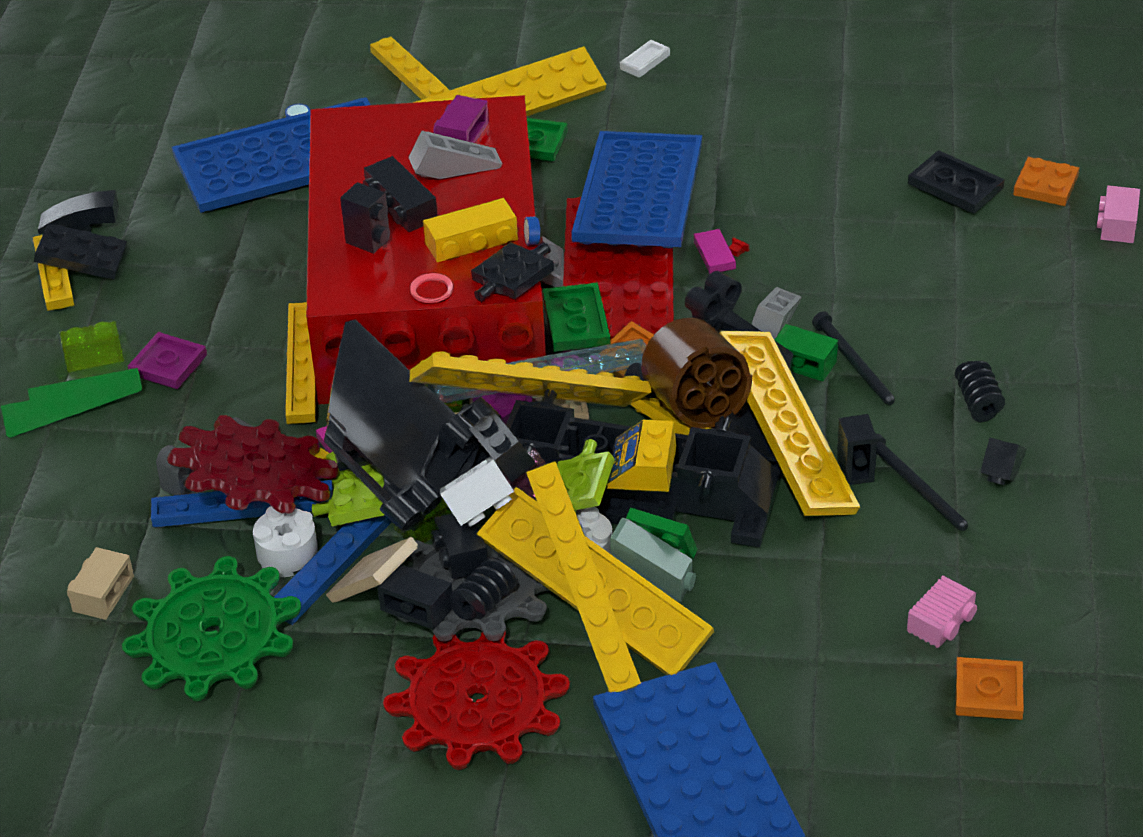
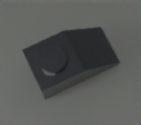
M989 437L980 472L987 474V481L1004 485L1006 480L1014 481L1027 448Z

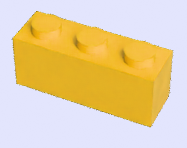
M504 198L423 220L425 243L437 263L518 240L517 218Z

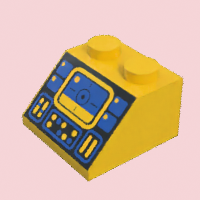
M643 419L616 438L613 451L615 461L608 479V489L669 492L676 451L674 421Z

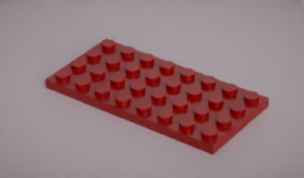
M581 197L567 198L563 286L598 282L610 340L631 321L652 334H655L663 326L674 321L673 248L649 245L637 247L628 244L611 246L607 243L582 244L580 242H572L571 232Z

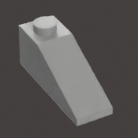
M421 131L409 155V160L415 173L424 178L443 179L498 169L502 166L498 153L493 147L426 131Z
M776 287L758 305L752 325L762 332H770L773 339H775L784 325L788 324L802 297Z

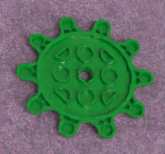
M231 556L218 559L212 573L205 577H194L185 568H177L171 571L167 578L171 591L166 597L162 599L141 598L133 604V614L140 620L148 622V625L143 632L127 637L122 643L123 652L130 658L147 656L153 658L152 664L142 673V682L150 689H159L171 680L183 679L186 681L184 687L185 694L193 701L205 699L211 685L222 679H232L243 689L252 688L256 684L258 677L254 664L265 656L286 657L291 653L293 647L292 638L287 634L277 631V627L282 622L296 618L299 615L301 602L297 597L293 596L274 598L270 595V592L278 585L279 571L274 567H265L253 576L242 577L237 574V560ZM210 626H219V632L217 630L206 631V629Z

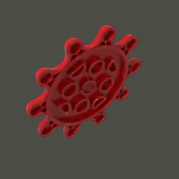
M482 632L479 639L473 642L460 641L456 634L449 641H440L433 635V644L436 647V652L432 657L418 659L413 656H403L396 661L395 670L400 677L408 680L411 684L403 692L392 693L386 696L383 700V707L391 716H407L415 720L412 727L406 730L402 736L404 745L410 751H420L431 744H442L448 747L446 759L449 765L456 770L465 769L471 757L478 751H494L505 763L512 764L517 762L522 755L523 748L519 742V737L523 734L535 732L549 736L557 732L560 726V718L554 712L547 710L543 703L549 699L564 696L570 687L569 678L563 674H544L538 669V666L546 659L549 652L548 645L543 641H531L521 648H512L504 642L506 632L497 641L488 640ZM475 693L485 695L483 698L477 699L476 702H473V699L470 698Z

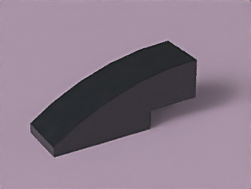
M116 190L83 194L52 206L41 213L38 233L44 234L48 223L89 232L92 231L93 224L116 223L119 210Z

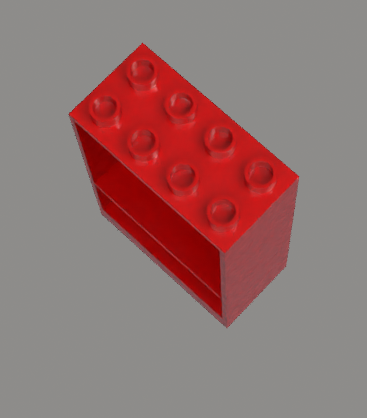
M525 95L476 98L487 101L489 123L475 143L495 148L502 166L498 169L443 179L424 178L416 174L409 160V155L421 131L434 133L435 122L440 120L447 105L451 104L453 100L311 109L306 318L318 405L329 404L344 324L355 319L408 370L435 352L450 353V357L457 358L473 355L477 356L478 360L481 361L503 359L506 361V364L515 365L520 362H529L533 364V367L537 368L546 366L541 281L516 299L504 294L495 293L487 297L483 302H480L474 295V292L484 285L472 280L471 270L510 242L437 263L425 243L424 226L408 232L401 224H397L388 213L390 239L373 254L345 242L340 197L355 183L363 184V180H365L364 167L393 156L436 197L438 216L504 198L517 218L518 240L511 243L527 250L535 249L538 245L527 246L524 238L525 217L535 216ZM438 273L451 279L453 292L443 301L425 303L416 300L411 295V283L421 275ZM426 281L417 287L416 293L426 299H435L443 296L447 292L448 287L440 281ZM423 383L436 396L452 395L464 397L469 395V389Z

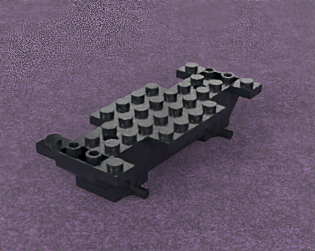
M547 389L541 401L528 402L516 400L511 413L501 418L536 463L513 482L510 481L500 467L499 469L509 484L532 488L526 472L555 461L558 464L559 461L578 456L582 453L585 441L589 439L597 442L594 454L609 451L613 456L616 438L632 428V426L574 418V409L553 404L557 393L552 389L551 392L550 389ZM721 416L716 429L691 427L689 435L675 433L676 451L669 492L608 489L606 485L600 506L595 507L610 523L619 524L622 518L626 519L630 508L675 521L677 512L732 520L734 525L731 531V543L761 548L783 471L778 462L767 461L750 445L751 436L735 434L729 431L732 420L726 416L724 422V416ZM483 446L480 448L473 467L490 457V454Z

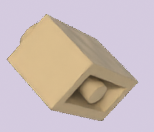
M96 547L91 556L84 561L82 569L75 580H72L68 585L67 596L70 599L72 611L106 620L134 578L130 556Z

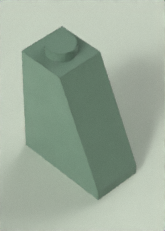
M625 518L620 520L610 538L611 555L671 598L681 602L686 592L691 591L695 584L696 573L692 572V559L632 521Z

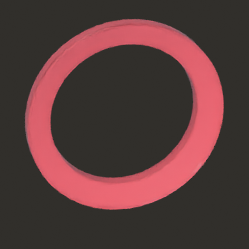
M424 274L417 277L411 283L410 292L418 301L425 303L440 302L452 294L453 283L450 278L442 274ZM426 281H440L448 287L447 292L443 296L435 299H426L416 293L417 287Z

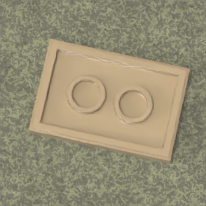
M409 537L363 557L326 596L332 603H336L382 584L417 549L418 544L412 537Z

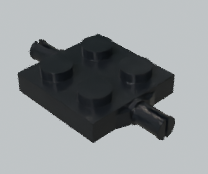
M510 242L491 257L484 260L471 270L472 280L484 285L474 292L476 299L483 302L487 297L495 293L504 294L513 299L522 295L554 271L553 260L544 257L551 252L550 246L542 242L535 249L527 250Z

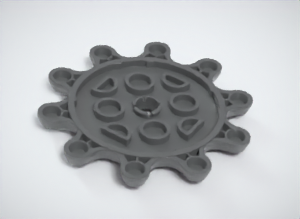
M414 540L418 546L407 558V560L413 563L409 568L451 582L453 591L468 577L452 579L448 568H442L439 559L440 549H434L433 545ZM486 544L487 558L495 557L506 564L516 577V585L497 604H494V607L482 619L473 618L466 621L459 618L451 610L432 631L438 640L449 641L463 628H477L483 632L488 640H500L506 630L504 621L512 617H522L530 621H540L543 619L547 605L542 600L536 598L535 594L550 590ZM398 617L399 620L403 622H410L406 619Z

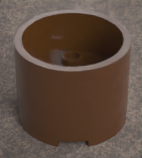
M682 318L668 323L654 334L643 353L641 370L644 381H648L651 390L682 422L695 428L714 427L721 416L725 418L731 413L735 415L742 408L751 391L752 375L749 372L745 357L709 323L701 319Z

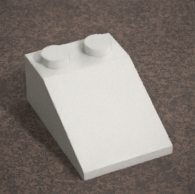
M491 456L440 489L442 498L459 524L462 526L467 522L469 527L485 517L483 511L492 505L495 509H498L512 500L509 494L514 492Z

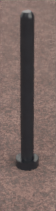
M822 311L816 314L812 320V325L817 331H824L828 337L838 339V349L882 401L887 405L894 404V395L832 325V317L829 313Z
M876 434V454L887 462L958 530L965 531L968 528V522L886 446V439L881 434Z

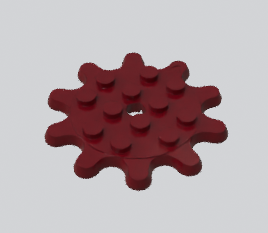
M221 415L215 421L213 426L215 430L213 431L185 426L179 433L178 438L182 443L189 445L190 448H173L167 456L169 464L176 467L189 468L194 471L185 480V487L188 490L203 492L213 489L223 492L227 496L225 504L234 510L246 509L252 501H264L269 503L276 511L289 514L294 512L296 508L294 497L304 496L316 501L328 500L330 498L329 486L318 479H333L339 475L338 464L335 461L313 456L320 451L317 438L313 436L296 438L281 434L279 423L273 419H266L261 425L250 427L240 425L230 416Z

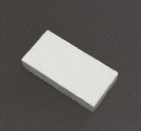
M650 40L620 62V69L640 78L670 56V48Z

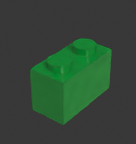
M785 324L774 339L794 353L791 372L824 381L837 362L838 339L789 324Z

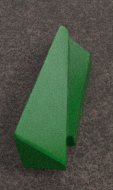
M138 368L27 389L29 400L1 405L7 437L17 436L140 392L142 386Z

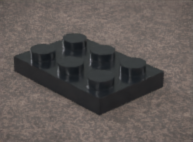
M939 150L908 175V184L972 213H976L1004 188L1005 179Z
M48 223L36 249L34 262L114 280L125 254L127 241L112 236L107 237L85 230L80 231L64 227L63 225Z

